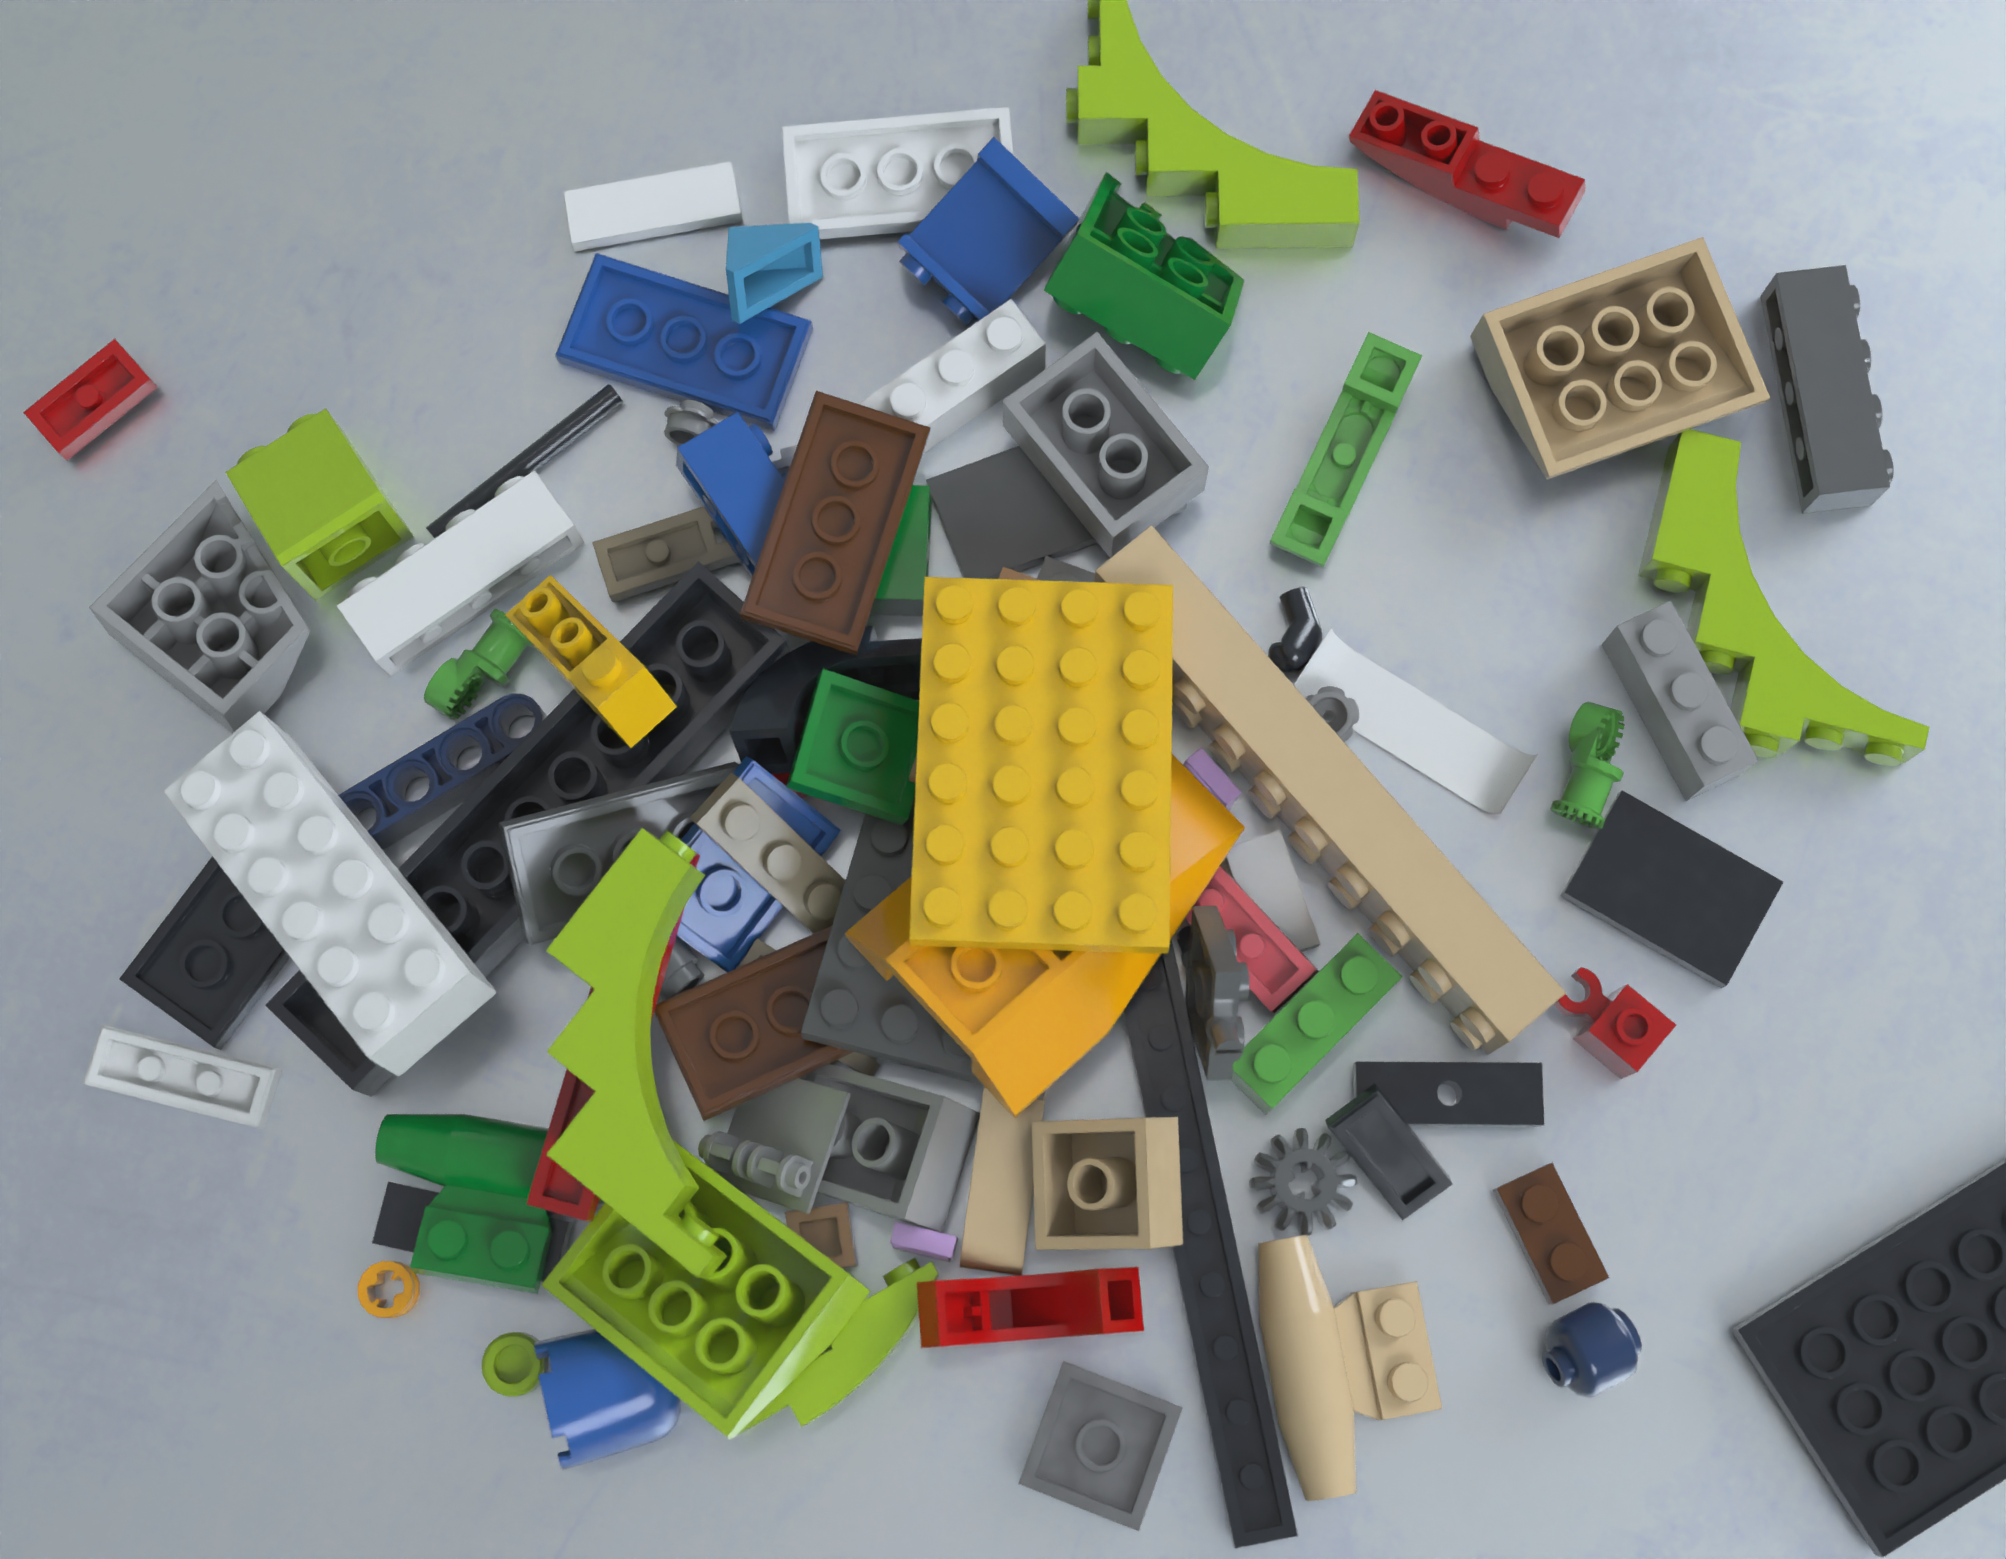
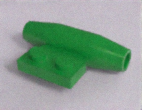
M468 1114L385 1115L376 1140V1162L444 1186L434 1200L425 1207L410 1268L414 1273L538 1294L553 1232L547 1210L527 1205L526 1203L549 1128ZM599 1198L598 1204H604L605 1202Z

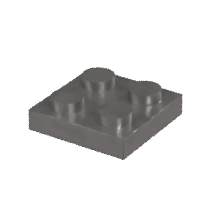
M1063 1361L1019 1484L1139 1531L1183 1407Z

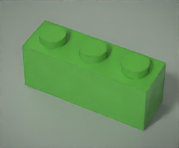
M1357 933L1244 1047L1241 1058L1233 1062V1073L1230 1080L1267 1115L1403 976Z

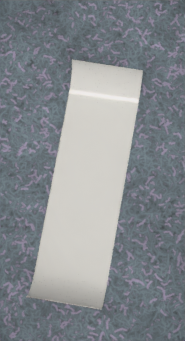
M1332 627L1294 684L1304 698L1308 695H1316L1320 688L1326 686L1342 689L1345 696L1354 699L1359 708V721L1353 725V731L1470 804L1492 814H1502L1539 755L1523 753L1489 734L1349 647L1338 638ZM1328 710L1325 712L1326 714L1335 719V713L1333 711Z

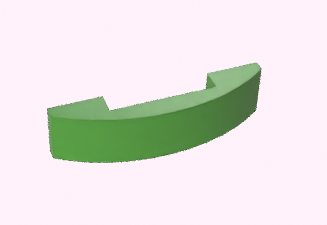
M1368 332L1345 380L1342 392L1269 544L1324 568L1399 409L1422 355Z

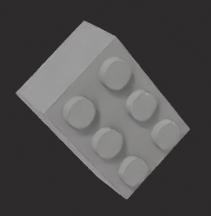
M1098 332L1002 400L1003 427L1110 558L1151 525L1156 527L1205 490L1209 466Z

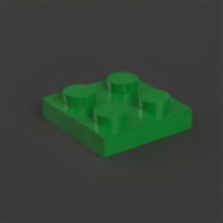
M822 669L816 680L786 788L903 825L909 818L916 791V784L909 782V777L917 756L919 701Z

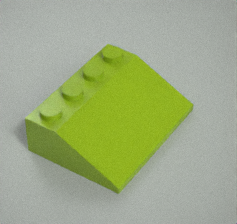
M673 1140L683 1163L699 1187L678 1216L684 1219L688 1213H691L706 1223L719 1235V1238L713 1245L727 1255L712 1277H696L607 1203H604L594 1216L593 1221H590L541 1286L717 1430L732 1440L832 1344L870 1291L849 1273Z

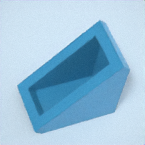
M794 223L728 228L726 276L731 318L733 321L741 324L823 278L819 228L817 225L812 223Z

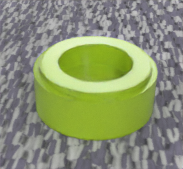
M523 1332L505 1333L495 1338L487 1346L482 1358V1373L488 1386L498 1394L509 1397L526 1395L538 1388L540 1385L539 1374L546 1373L548 1370V1357L537 1359L534 1344L539 1340Z

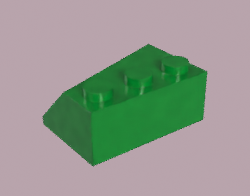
M1106 171L1082 213L1078 224L1067 240L1043 291L1052 295L1054 301L1065 311L1076 315L1084 314L1102 325L1105 332L1114 340L1128 345L1133 343L1153 355L1154 360L1163 369L1174 374L1183 373L1195 380L1230 328L1245 280L1192 238L1179 236L1175 239L1166 232L1165 226L1159 220L1162 215L1146 202L1141 204L1139 208L1127 202L1116 193L1122 183Z

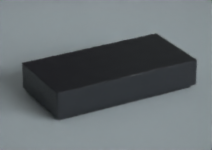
M1373 1084L1325 1120L1328 1129L1402 1220L1453 1185L1450 1176L1376 1084Z

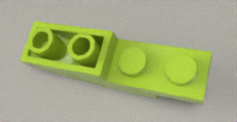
M913 1258L885 1274L883 1278L888 1287L864 1299L832 1342L831 1347L833 1349L824 1354L822 1352L737 1435L742 1434L788 1406L791 1407L800 1426L803 1427L838 1405L861 1386L888 1359L916 1321L919 1311L917 1282L938 1279L940 1274L934 1263L929 1262L920 1267L916 1258Z

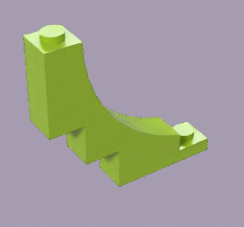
M642 828L546 950L595 989L546 1051L595 1091L547 1155L696 1277H712L727 1255L713 1245L719 1238V1235L706 1223L691 1213H688L684 1219L678 1216L699 1187L683 1163L665 1123L655 1086L650 1035L653 995L660 963L670 935L686 903L705 875L690 864L697 853L668 830L658 839Z

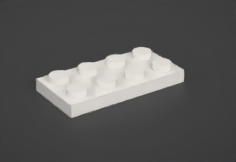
M1009 107L782 126L789 224L812 223L817 225L819 228V239L913 231L977 161L978 153L993 137L1013 154Z

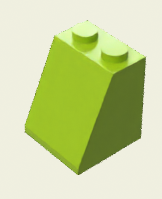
M326 408L317 414H308L300 417L289 426L286 434L267 446H257L248 450L239 458L236 466L225 472L280 565L315 601L414 537L342 428Z

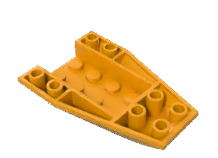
M1173 754L1171 757L1170 941L1245 828ZM912 876L845 932V937L886 981L894 975L971 1057L972 1073L1014 1118L1108 1035L1161 955L1160 953L910 945Z

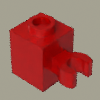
M1578 968L1571 976L1584 987V1000L1582 1002H1575L1564 994L1553 1005L1564 1015L1571 1017L1581 1016L1587 1021L1573 1040L1618 1078L1623 1079L1637 1073L1675 1028L1676 1024L1628 984L1606 997L1602 994V985L1598 977L1586 968Z

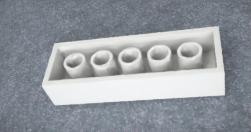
M261 711L257 712L163 791L371 1061L400 1077L497 993L292 737Z

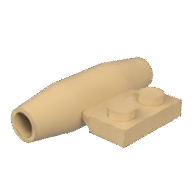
M1308 1235L1258 1243L1260 1327L1278 1424L1305 1500L1315 1501L1356 1493L1354 1413L1375 1420H1385L1442 1409L1417 1281L1352 1292L1336 1306H1333Z

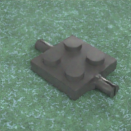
M1192 906L1191 926L1182 928L1177 934V937H1179L1177 942L1182 951V963L1186 968L1185 1003L1192 1037L1206 1079L1228 1080L1232 1079L1233 1062L1241 1058L1244 1050V1025L1241 1016H1238L1239 1001L1247 1000L1249 996L1248 967L1245 962H1238L1234 930L1225 929L1218 907Z

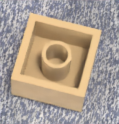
M1178 1117L1031 1122L1036 1250L1154 1249L1183 1245Z

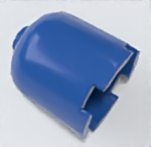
M595 1329L535 1342L534 1348L537 1359L549 1357L551 1365L550 1372L539 1374L552 1438L566 1435L569 1450L558 1453V1460L562 1470L653 1443L667 1436L676 1426L681 1413L680 1398Z

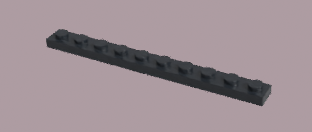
M1171 939L1168 954L1160 955L1124 1009L1123 1014L1145 1118L1178 1117L1183 1245L1171 1247L1232 1544L1236 1549L1298 1536Z

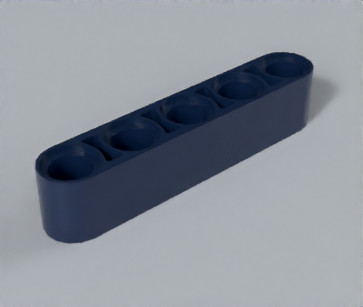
M512 693L506 695L338 796L355 817L364 809H376V821L367 832L380 848L384 850L464 802L531 733L529 732L521 738L509 737V727L517 717L522 715L534 716L532 732L547 715L533 698L525 694ZM470 746H481L482 757L479 763L473 768L459 770L457 768V759L460 753ZM428 777L429 789L421 799L414 802L406 801L405 791L408 784L416 778Z

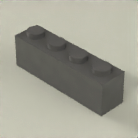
M1846 265L1776 273L1760 298L1802 514L1871 506L1890 488L1894 468L1890 452L1886 449L1883 450L1879 432L1882 423V406L1879 397L1871 392L1868 377L1871 367V351L1868 342L1860 337L1857 322L1860 313L1858 289L1855 285H1850Z

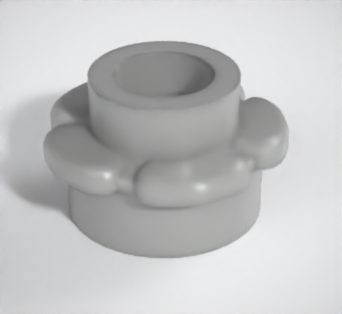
M683 400L679 406H670L666 409L664 415L667 417V425L664 434L671 442L681 446L718 422L713 419L714 413L707 405L694 400Z
M1326 686L1320 688L1316 695H1308L1305 698L1322 718L1328 710L1335 713V719L1332 722H1327V724L1343 742L1352 736V727L1359 721V708L1354 699L1345 696L1342 689Z

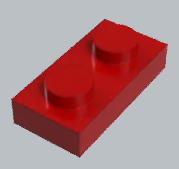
M113 339L23 413L53 448L68 461L157 389L158 386L119 342Z

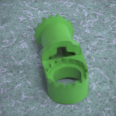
M494 609L490 614L492 623L472 650L465 649L458 660L455 658L447 660L429 681L424 693V702L449 719L455 720L460 718L461 715L457 712L462 715L466 713V710L463 709L464 705L468 708L473 705L470 702L473 699L476 700L478 697L477 693L481 691L487 679L504 688L509 682L506 674L527 646L534 647L512 625L503 611Z
M1588 701L1577 710L1570 727L1568 739L1569 748L1572 752L1569 763L1573 766L1561 799L1553 801L1550 810L1566 819H1569L1570 815H1572L1570 819L1572 822H1575L1578 817L1580 818L1579 824L1583 826L1586 825L1596 829L1603 828L1605 819L1601 816L1613 783L1620 782L1624 774L1621 769L1609 764L1612 756L1616 753L1615 748H1618L1620 743L1615 742L1616 737L1621 739L1623 737V733L1618 732V728L1623 730L1625 724L1619 722L1624 721L1622 711Z

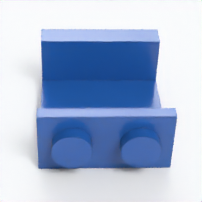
M993 137L978 153L977 161L919 225L909 235L905 233L898 241V246L905 255L899 262L923 285L932 278L946 291L948 295L942 300V303L967 326L973 319L978 322L1006 303L1076 227L1080 218Z

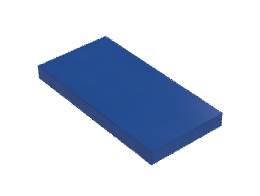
M596 253L555 356L561 364L680 402L683 400L698 401L707 405L713 412L727 417L739 412L746 423H755L759 427L775 432L811 336L813 325L811 320L773 308H767L739 324L731 318L728 294Z

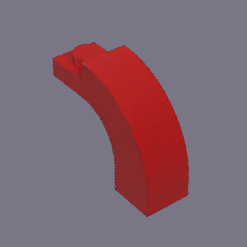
M1139 1267L1101 1268L1020 1276L917 1282L921 1348L1144 1331Z

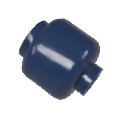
M1590 1302L1556 1319L1547 1327L1545 1332L1547 1351L1542 1353V1362L1547 1374L1557 1386H1567L1577 1395L1591 1398L1623 1382L1636 1372L1638 1354L1642 1349L1641 1339L1636 1327L1623 1311L1618 1308L1611 1309L1602 1303Z

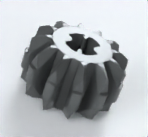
M1298 1128L1294 1131L1293 1136L1294 1151L1279 1134L1270 1140L1272 1149L1280 1159L1279 1161L1261 1152L1255 1156L1254 1163L1271 1174L1270 1177L1258 1176L1250 1179L1249 1187L1253 1190L1270 1189L1271 1197L1260 1201L1256 1205V1209L1260 1214H1263L1278 1205L1282 1210L1275 1220L1274 1227L1277 1230L1284 1231L1290 1225L1293 1215H1297L1300 1236H1310L1313 1230L1312 1213H1314L1320 1225L1329 1230L1336 1226V1221L1327 1206L1328 1204L1344 1212L1351 1209L1353 1202L1348 1197L1336 1192L1337 1188H1349L1357 1185V1176L1352 1174L1337 1175L1335 1168L1345 1164L1350 1159V1155L1346 1150H1343L1330 1159L1324 1154L1332 1140L1330 1135L1323 1133L1316 1140L1313 1149H1309L1307 1130L1305 1128ZM1301 1166V1173L1311 1169L1316 1174L1317 1181L1311 1185V1190L1314 1194V1197L1311 1199H1305L1304 1191L1296 1196L1290 1191L1288 1184L1295 1179L1292 1167Z

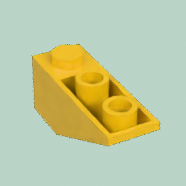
M551 575L505 614L512 624L630 748L677 707L646 667Z

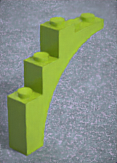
M1087 0V19H1098V35L1088 36V66H1078L1077 88H1066V123H1077L1078 145L1135 144V175H1146V196H1205V228H1215L1216 249L1353 247L1360 223L1358 169L1314 166L1268 154L1226 134L1192 109L1161 75L1140 40L1127 0Z
M1693 429L1678 433L1668 448L1638 576L1654 580V585L1657 588L1668 592L1685 593L1689 590L1696 591L1687 631L1710 673L1727 675L1733 673V671L1739 672L1730 709L1755 755L1759 757H1775L1777 753L1783 754L1798 743L1801 736H1804V742L1812 747L1823 750H1840L1842 747L1865 752L1864 758L1866 760L1885 766L1901 765V762L1905 763L1924 751L1929 726L1885 711L1839 684L1801 650L1773 614L1753 576L1740 532L1736 482L1741 442Z

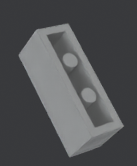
M1671 601L1615 627L1601 645L1686 801L1739 777L1759 761Z

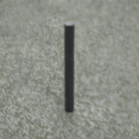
M610 384L606 385L426 527L428 532L435 539L446 531L447 524L456 515L470 509L476 511L495 498L496 490L503 483L517 476L525 477L534 470L537 471L622 404L623 400Z

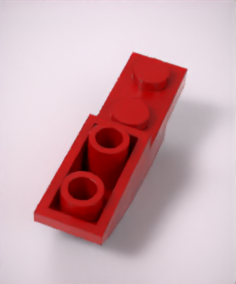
M1377 90L1373 92L1349 134V142L1398 177L1469 215L1505 230L1514 221L1560 238L1585 193V179L1480 141L1479 128Z

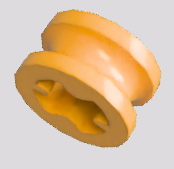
M380 1261L371 1265L363 1272L358 1282L357 1295L361 1306L369 1314L378 1318H397L407 1314L416 1305L420 1296V1282L417 1274L412 1271L410 1266L401 1262ZM392 1271L394 1274L391 1279L402 1281L404 1292L394 1295V1306L386 1308L384 1306L387 1299H376L375 1287L384 1284L385 1273Z

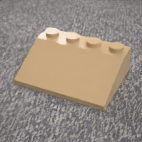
M1703 237L1484 313L1470 335L1491 390L1547 480L1765 403L1770 399Z

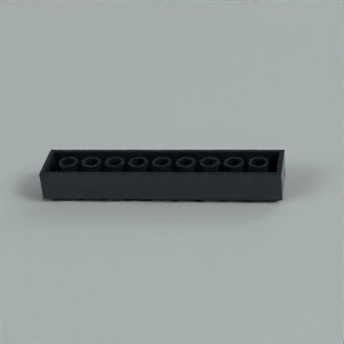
M699 561L620 641L646 667L677 707L630 748L573 689L398 868L485 978L524 939L499 822L680 776L732 722L740 700L757 677L775 661L790 652L786 639L775 629L741 619L740 612L744 601ZM301 970L265 1005L352 1090L372 1097L393 1075V1073L371 1061L365 1055Z

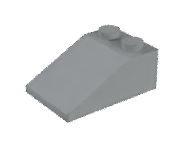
M830 1064L799 1077L803 1080L851 1094L817 1193L942 1233L980 1113L942 1095Z

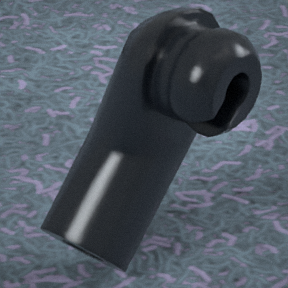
M1307 587L1292 589L1279 597L1289 627L1284 633L1281 642L1271 644L1268 650V657L1283 674L1290 672L1293 668L1301 670L1306 667L1322 641V628Z

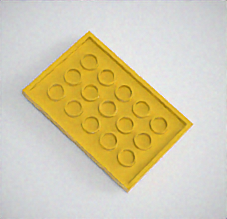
M925 577L909 931L910 945L1168 954L1170 947L1173 585Z

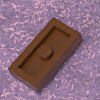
M1553 1163L1546 1164L1493 1189L1548 1305L1555 1304L1609 1278Z

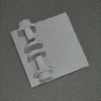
M797 1078L738 1105L727 1133L718 1131L712 1135H705L701 1139L698 1147L699 1156L704 1159L708 1167L714 1169L717 1174L741 1192L810 1214L851 1094Z

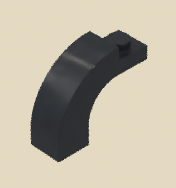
M866 626L857 655L810 641L775 661L750 685L735 711L729 733L740 761L742 762L747 756L770 774L790 773L816 680L822 669L914 700H919L922 638L878 641L874 626Z

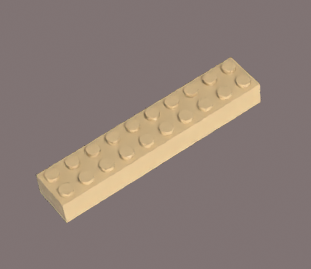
M1152 525L1095 570V582L1173 585L1172 709L1188 727L1193 728L1198 724L1212 740V743L1208 746L1209 750L1226 771L1233 773L1237 769L1252 786L1248 790V794L1259 810L1270 819L1277 815L1292 833L1288 836V840L1295 851L1309 864L1317 860L1331 876L1332 879L1328 882V886L1336 898L1349 910H1353L1357 906L1373 924L1368 928V931L1377 945L1391 957L1398 953L1413 970L1409 975V979L1419 993L1430 1003H1435L1439 1000L1454 1017L1450 1022V1026L1466 1046L1473 1051L1480 1047L1486 1055H1489L1510 1042L1566 993Z

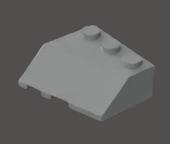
M217 480L89 607L111 637L231 733L235 732L257 712L261 711L265 714L281 697L310 633L308 626L270 568Z

